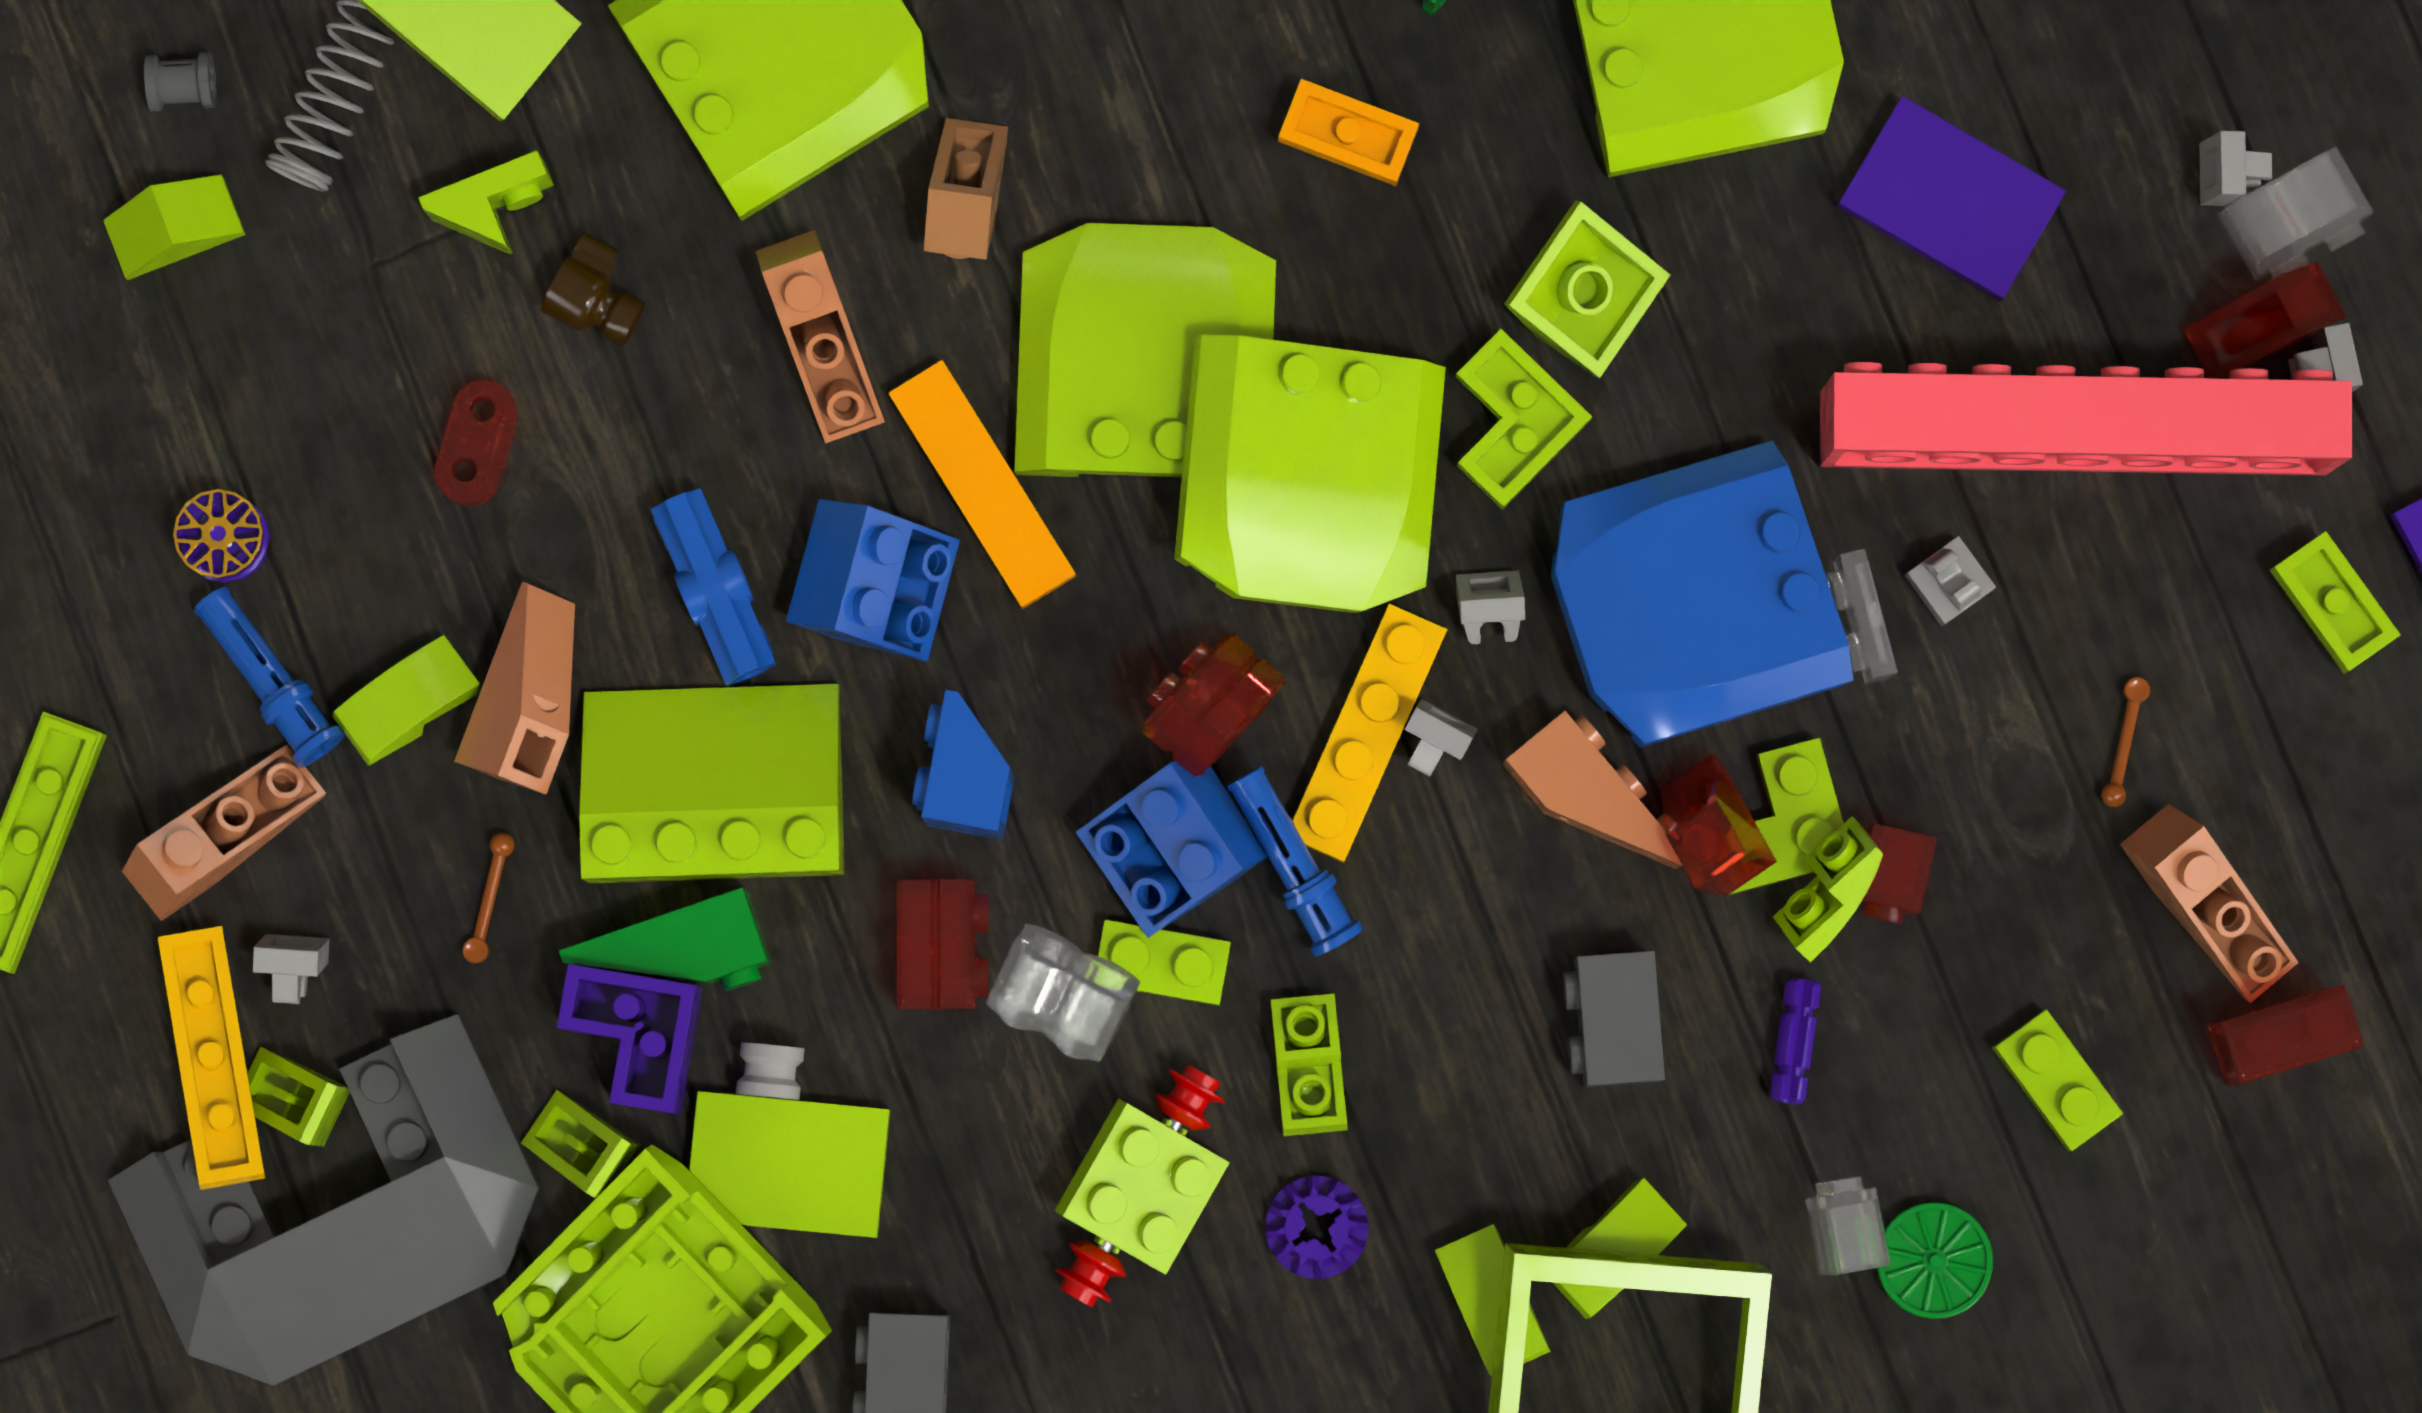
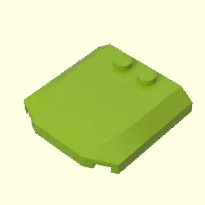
M616 0L608 5L612 15L640 60L646 66L741 221L929 107L922 32L902 0Z
M1573 0L1597 110L1595 119L1608 178L1825 133L1844 64L1831 0Z
M1086 223L1024 251L1022 262L1015 475L1079 477V474L1182 477L1195 337L1201 334L1242 335L1273 340L1276 260L1215 227Z
M1201 334L1195 337L1174 559L1186 567H1193L1215 582V587L1235 599L1358 613L1425 588L1446 367L1419 359L1242 335Z
M654 1145L644 1149L493 1302L497 1316L501 1314L503 1316L513 1346L509 1353L516 1372L556 1413H750L832 1332L817 1303L682 1163Z

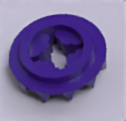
M1308 1176L1293 1181L1276 1195L1267 1213L1266 1237L1273 1255L1286 1269L1301 1277L1324 1279L1344 1272L1359 1258L1367 1241L1368 1218L1360 1198L1350 1187L1330 1177ZM1303 1202L1308 1210L1312 1209L1318 1216L1324 1215L1327 1212L1331 1214L1339 1208L1342 1214L1334 1219L1335 1223L1328 1229L1332 1237L1330 1241L1336 1248L1333 1252H1330L1326 1245L1322 1246L1317 1239H1312L1307 1243L1303 1241L1295 1247L1292 1241L1300 1236L1299 1232L1306 1226L1302 1218L1303 1212L1298 1207L1300 1203Z

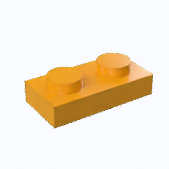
M1301 79L1278 136V142L1396 186L1418 131L1419 123Z

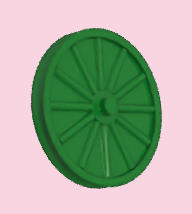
M1922 1203L1902 1211L1886 1226L1877 1246L1876 1268L1884 1291L1896 1305L1908 1313L1919 1317L1942 1319L1966 1311L1980 1299L1991 1279L1993 1253L1987 1234L1978 1221L1969 1213L1945 1203Z

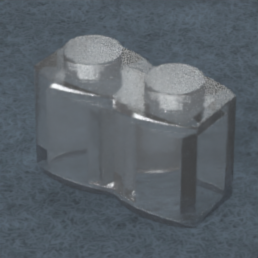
M2334 147L2226 206L2218 216L2254 279L2257 280L2271 273L2275 281L2278 282L2310 264L2305 255L2308 251L2327 243L2331 252L2364 235L2365 231L2360 223L2369 218L2374 212L2337 147Z
M1026 924L1013 942L986 1004L998 1013L1007 1025L1019 1030L1030 1029L1044 1033L1050 1040L1056 1043L1058 1049L1065 1055L1075 1059H1089L1100 1062L1112 1044L1141 982L1119 965L1104 958L1083 953L1076 945L1048 929Z
M1861 1176L1815 1183L1817 1196L1805 1198L1819 1275H1838L1891 1265L1876 1187L1863 1188Z

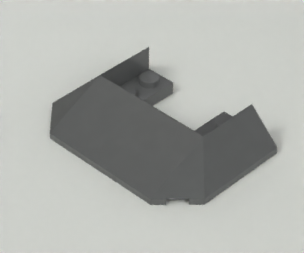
M459 1014L390 1039L392 1044L339 1069L391 1182L279 1236L277 1235L253 1181L200 1190L192 1139L165 1152H152L108 1180L187 1355L274 1386L509 1274L517 1252L516 1248L527 1217L532 1211L540 1187Z

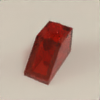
M2316 261L2275 277L2183 329L2209 379H2226L2229 377V371L2247 369L2317 334L2323 328L2330 327L2347 317L2319 262Z
M1710 754L1661 788L1665 835L1695 889L1727 896L1777 862L1716 754Z

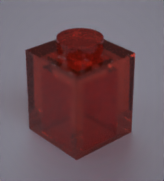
M1874 823L1866 828V832L1881 850L1883 857L1868 892L1860 905L1865 906L1863 916L1866 918L1901 925L1903 915L1913 917L1921 912L1937 838Z

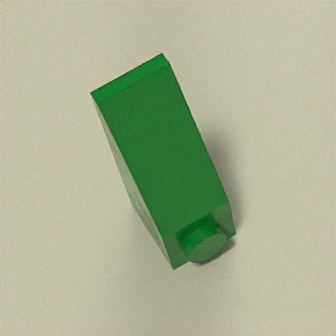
M743 887L559 950L562 962L567 965L572 964L614 972L705 984H714L722 981L725 991L762 979L758 968L772 964L749 893Z

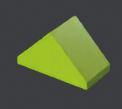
M222 175L150 185L103 220L127 280L246 235Z
M260 1046L247 1074L254 1116L304 1144L324 1147L350 1093L348 1087Z
M559 1090L555 1091L521 1142L534 1154L594 1198H597L622 1173L640 1146L633 1139Z

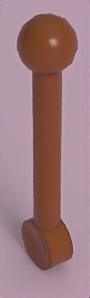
M2139 677L2130 679L2123 687V696L2128 702L2110 783L2106 784L2101 791L2102 801L2109 807L2121 806L2126 799V791L2122 784L2139 706L2150 694L2148 682Z
M505 832L495 834L490 840V850L493 853L474 935L463 946V955L471 963L484 962L490 953L489 945L485 939L505 858L513 852L515 847L513 838Z

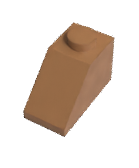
M946 118L928 189L924 251L945 254L955 259L970 257L987 260L995 225L1008 126Z

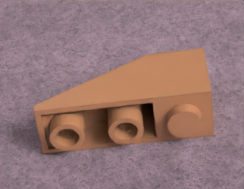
M812 230L755 251L762 275L825 444L884 423L882 412L816 231Z
M521 583L454 762L502 781L547 794L569 736L575 618L574 603L528 583Z
M1564 711L1504 761L1503 766L1543 814L1674 869L1679 868L1689 859L1681 850L1688 843L1682 832L1665 814H1662L1657 819L1654 818L1640 801L1647 794L1644 787L1625 765L1622 764L1614 770L1599 752L1606 745L1605 741L1583 715L1574 721Z
M288 744L135 846L122 872L161 921L214 886L325 797L326 792L306 767L298 768L293 762L294 752Z
M2167 804L2120 844L2152 891L2247 1002L2252 1003L2299 963L2202 824Z

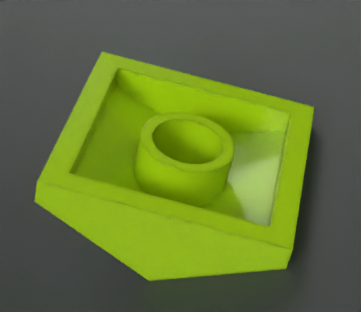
M1575 200L1504 305L1535 337L1594 377L1600 378L1662 289L1670 274L1584 203Z

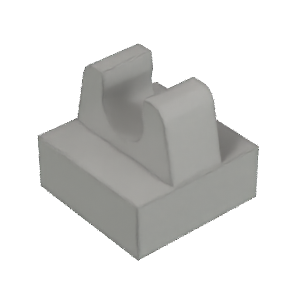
M2220 131L2199 143L2200 205L2226 206L2246 195V187H2257L2261 185V180L2272 179V153L2246 151L2245 132Z
M2349 323L2323 328L2312 337L2314 350L2293 355V359L2287 360L2291 380H2293V373L2295 371L2315 369L2332 371L2333 381H2352V392L2363 385Z
M1959 536L1904 575L1941 627L1996 588Z
M1519 570L1457 574V603L1461 624H1464L1468 641L1471 644H1480V628L1486 622H1501L1505 641H1515L1518 636L1520 620H1525V598Z
M1421 699L1404 729L1421 738L1408 765L1430 777L1444 751L1461 760L1478 729Z
M265 934L254 946L253 972L272 974V1001L275 1003L299 1004L300 997H305L307 993L308 976L317 977L329 962V938Z

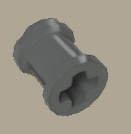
M199 52L197 59L160 61L157 55L145 56L144 83L150 112L162 111L164 104L201 102L205 108L216 107V73L213 56L210 52Z

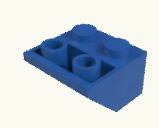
M819 499L786 622L834 639L927 662L960 540L868 505Z
M945 690L943 704L931 703L924 741L928 742V747L934 748L931 768L919 766L912 804L916 805L917 810H922L921 818L928 827L1003 840L1015 777L1011 768L961 695L956 691Z
M1199 749L1169 763L1076 831L1147 938L1227 887L1268 857L1246 817Z

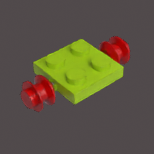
M1189 1064L1186 1065L1182 1074L1169 1069L1168 1072L1176 1083L1170 1095H1154L1160 1112L1169 1116L1170 1120L1163 1118L1162 1122H1159L1118 1098L1054 1210L1061 1216L1097 1235L1094 1242L1099 1244L1098 1247L1088 1241L1070 1242L1069 1246L1077 1258L1070 1269L1055 1268L1054 1270L1065 1277L1059 1289L1092 1308L1098 1297L1109 1303L1112 1301L1104 1289L1110 1277L1126 1276L1120 1259L1111 1255L1110 1251L1118 1255L1121 1249L1165 1275L1167 1274L1230 1163L1185 1137L1188 1131L1181 1127L1182 1124L1193 1131L1210 1129L1211 1125L1204 1116V1111L1209 1103L1225 1102L1223 1098L1215 1094L1220 1082Z

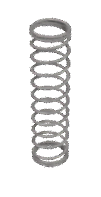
M340 0L336 3L338 11L354 25L341 22H332L326 25L328 34L344 48L322 45L315 49L321 61L334 71L320 68H311L305 71L308 81L326 95L310 91H301L295 94L297 103L316 118L299 114H290L284 117L287 126L306 141L289 137L277 138L274 140V143L283 155L271 153L267 155L269 159L265 160L266 165L275 172L304 186L322 192L329 190L328 185L332 184V177L299 159L280 143L297 145L338 160L343 159L341 153L309 136L290 120L308 122L349 137L353 136L351 130L319 113L305 103L301 97L322 100L359 114L364 113L363 108L332 92L311 75L329 76L369 91L374 90L373 85L345 71L321 52H335L359 59L379 68L385 67L383 62L355 48L331 29H345L372 37L389 45L395 44L393 39L365 25L342 7V5H350L366 9L356 0Z

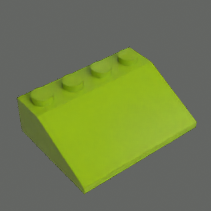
M839 684L584 692L580 787L581 879L588 883L845 875Z

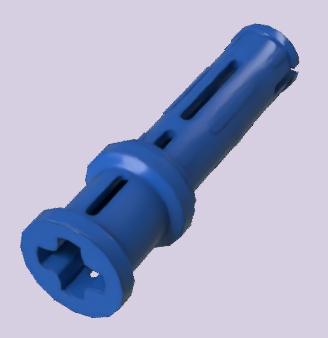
M222 587L213 591L195 606L194 613L202 619L231 662L237 667L261 700L260 711L262 712L261 718L266 725L274 724L295 752L292 760L298 768H303L319 760L342 741L345 733L339 726H331L311 699L313 695L312 688L308 683H303L302 680L294 681L267 645L263 636L256 630L232 597L228 587Z
M1259 766L1229 783L1227 788L1234 795L1259 843L1287 890L1282 893L1285 898L1283 903L1288 910L1295 909L1313 941L1309 949L1313 956L1317 957L1347 942L1364 928L1359 920H1352L1333 888L1337 883L1333 873H1328L1327 869L1319 870L1299 835L1294 822L1289 817L1264 774L1265 770L1262 766ZM1261 807L1264 808L1289 853L1284 849ZM1295 866H1297V868H1298V870L1300 871V873H1301L1302 877L1304 878V880L1301 879V877H1300L1299 873L1297 872Z

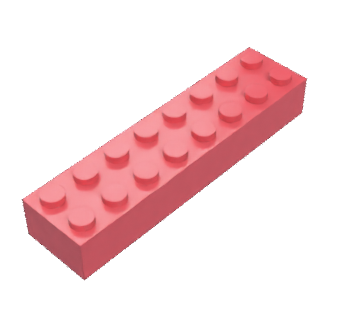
M1853 362L1844 364V372H1834L1820 391V467L2327 475L2352 458V381H2333V372L2329 370H2300L2293 373V380L2268 379V370L2247 368L2229 371V379L2204 378V369L2180 367L2166 369L2165 378L2140 377L2139 368L2115 366L2102 368L2101 377L2075 376V367L2049 365L2037 367L2036 376L2011 375V366L1984 364L1973 366L1972 375L1947 374V366L1944 364L1918 363L1908 365V374L1882 373V364Z

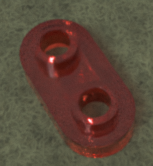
M477 380L467 384L459 391L452 406L436 460L434 474L440 491L449 500L458 505L477 506L485 503L496 493L501 482L519 420V409L513 395L498 382ZM484 400L493 402L495 413L491 419L484 422L474 419L473 410L477 403ZM464 461H472L477 466V474L469 482H459L455 476L457 466Z

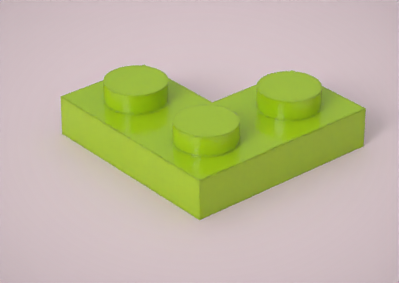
M1502 329L1456 374V378L1499 419L1488 433L1458 462L1457 467L1503 510L1592 418L1572 396Z
M1820 738L1764 752L1756 756L1772 817L1716 831L1711 834L1728 895L1814 873L1805 859L1818 848L1821 841L1828 834L1836 831L1844 824Z

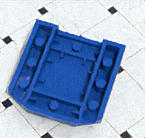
M1773 440L1566 501L1560 507L1558 521L1560 520L1556 552L1553 554L1550 577L1590 697L1604 712L1609 711L1633 735L1630 738L1639 748L1842 687L1853 681L1849 643L1789 465Z

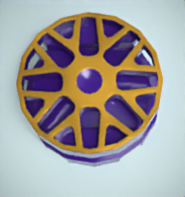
M221 489L199 493L186 502L176 517L173 532L176 551L186 566L210 581L226 584L235 580H245L257 572L268 557L266 554L269 539H271L268 522L259 508L236 492Z

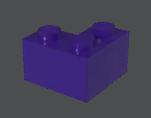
M568 964L557 1028L620 1040L609 1103L681 1115L703 988L692 984Z

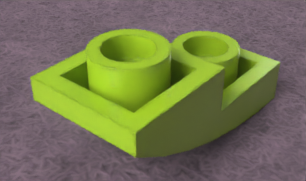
M443 635L409 655L355 693L333 712V718L369 766L421 737L424 725L476 696L480 683Z
M1853 816L1836 831L1828 834L1821 841L1818 848L1805 859L1817 877L1805 888L1795 892L1789 898L1786 905L1773 916L1793 946L1810 963L1830 944L1857 910L1868 892L1883 857L1881 850Z
M1335 993L1271 999L1283 1136L1346 1131L1347 1116Z
M1642 1178L1633 1182L1594 1225L1583 1229L1566 1248L1659 1255L1687 1224L1648 1181ZM1553 1283L1585 1319L1595 1315L1624 1289Z
M1494 1224L1435 1250L1460 1311L1491 1378L1504 1257V1244ZM1530 1301L1523 1364L1551 1352Z

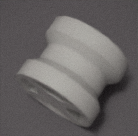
M741 1042L740 1056L746 1063L744 1076L737 1081L736 1094L800 1100L801 1087L795 1081L796 1067L804 1062L805 1049Z

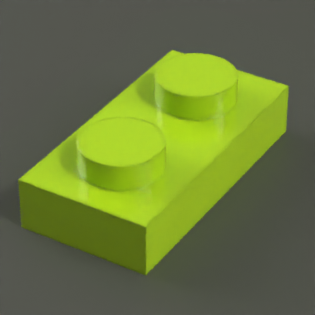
M2326 531L2270 569V572L2344 674L2401 635Z
M1105 920L1093 983L1220 1006L1231 942L1160 930L1147 938L1138 925Z
M2047 1009L2041 1011L1992 1047L2068 1152L2075 1150L2123 1115V1112Z

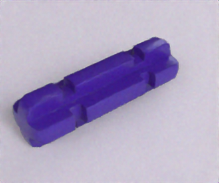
M1790 978L1785 983L1783 1004L1787 1005V1011L1781 1014L1774 1064L1779 1065L1778 1074H1772L1770 1097L1776 1102L1797 1105L1802 1104L1806 1098L1808 1078L1803 1076L1804 1069H1810L1817 1018L1812 1017L1813 1009L1819 1007L1821 993L1820 983L1814 980Z

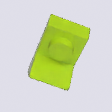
M534 151L418 198L423 210L432 221L500 251L513 254L496 208L506 205L507 210L514 211L528 207L543 198L542 190L552 187L554 184L544 160L538 151Z

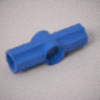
M699 488L681 493L652 508L651 511L655 518L654 522L677 570L673 575L694 624L696 626L700 624L725 684L729 686L748 680L776 666L777 663L773 656L774 652L751 605V602L755 601L749 584L733 549H727L702 489Z

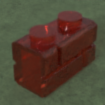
M1234 633L1226 634L1213 648H1210L1203 641L1178 669L1184 677L1180 679L1171 672L1148 698L1147 702L1155 710L1143 724V733L1163 751L1171 750L1173 752L1172 758L1192 776H1202L1264 712L1285 685L1284 676L1263 658L1257 660L1255 658V651Z
M897 880V1009L899 1011H977V997H989V959L977 958V932H989L988 894H976L975 880Z
M2344 985L2330 987L2208 1025L2228 1086L2250 1082L2364 1047Z

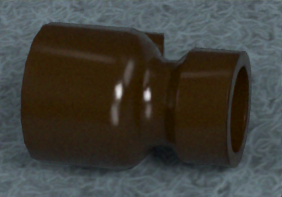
M584 232L571 256L566 258L557 272L545 296L541 312L576 330H583L591 325L597 326L601 329L604 338L624 347L642 316L646 302L628 292L616 294L610 289V281L618 249Z

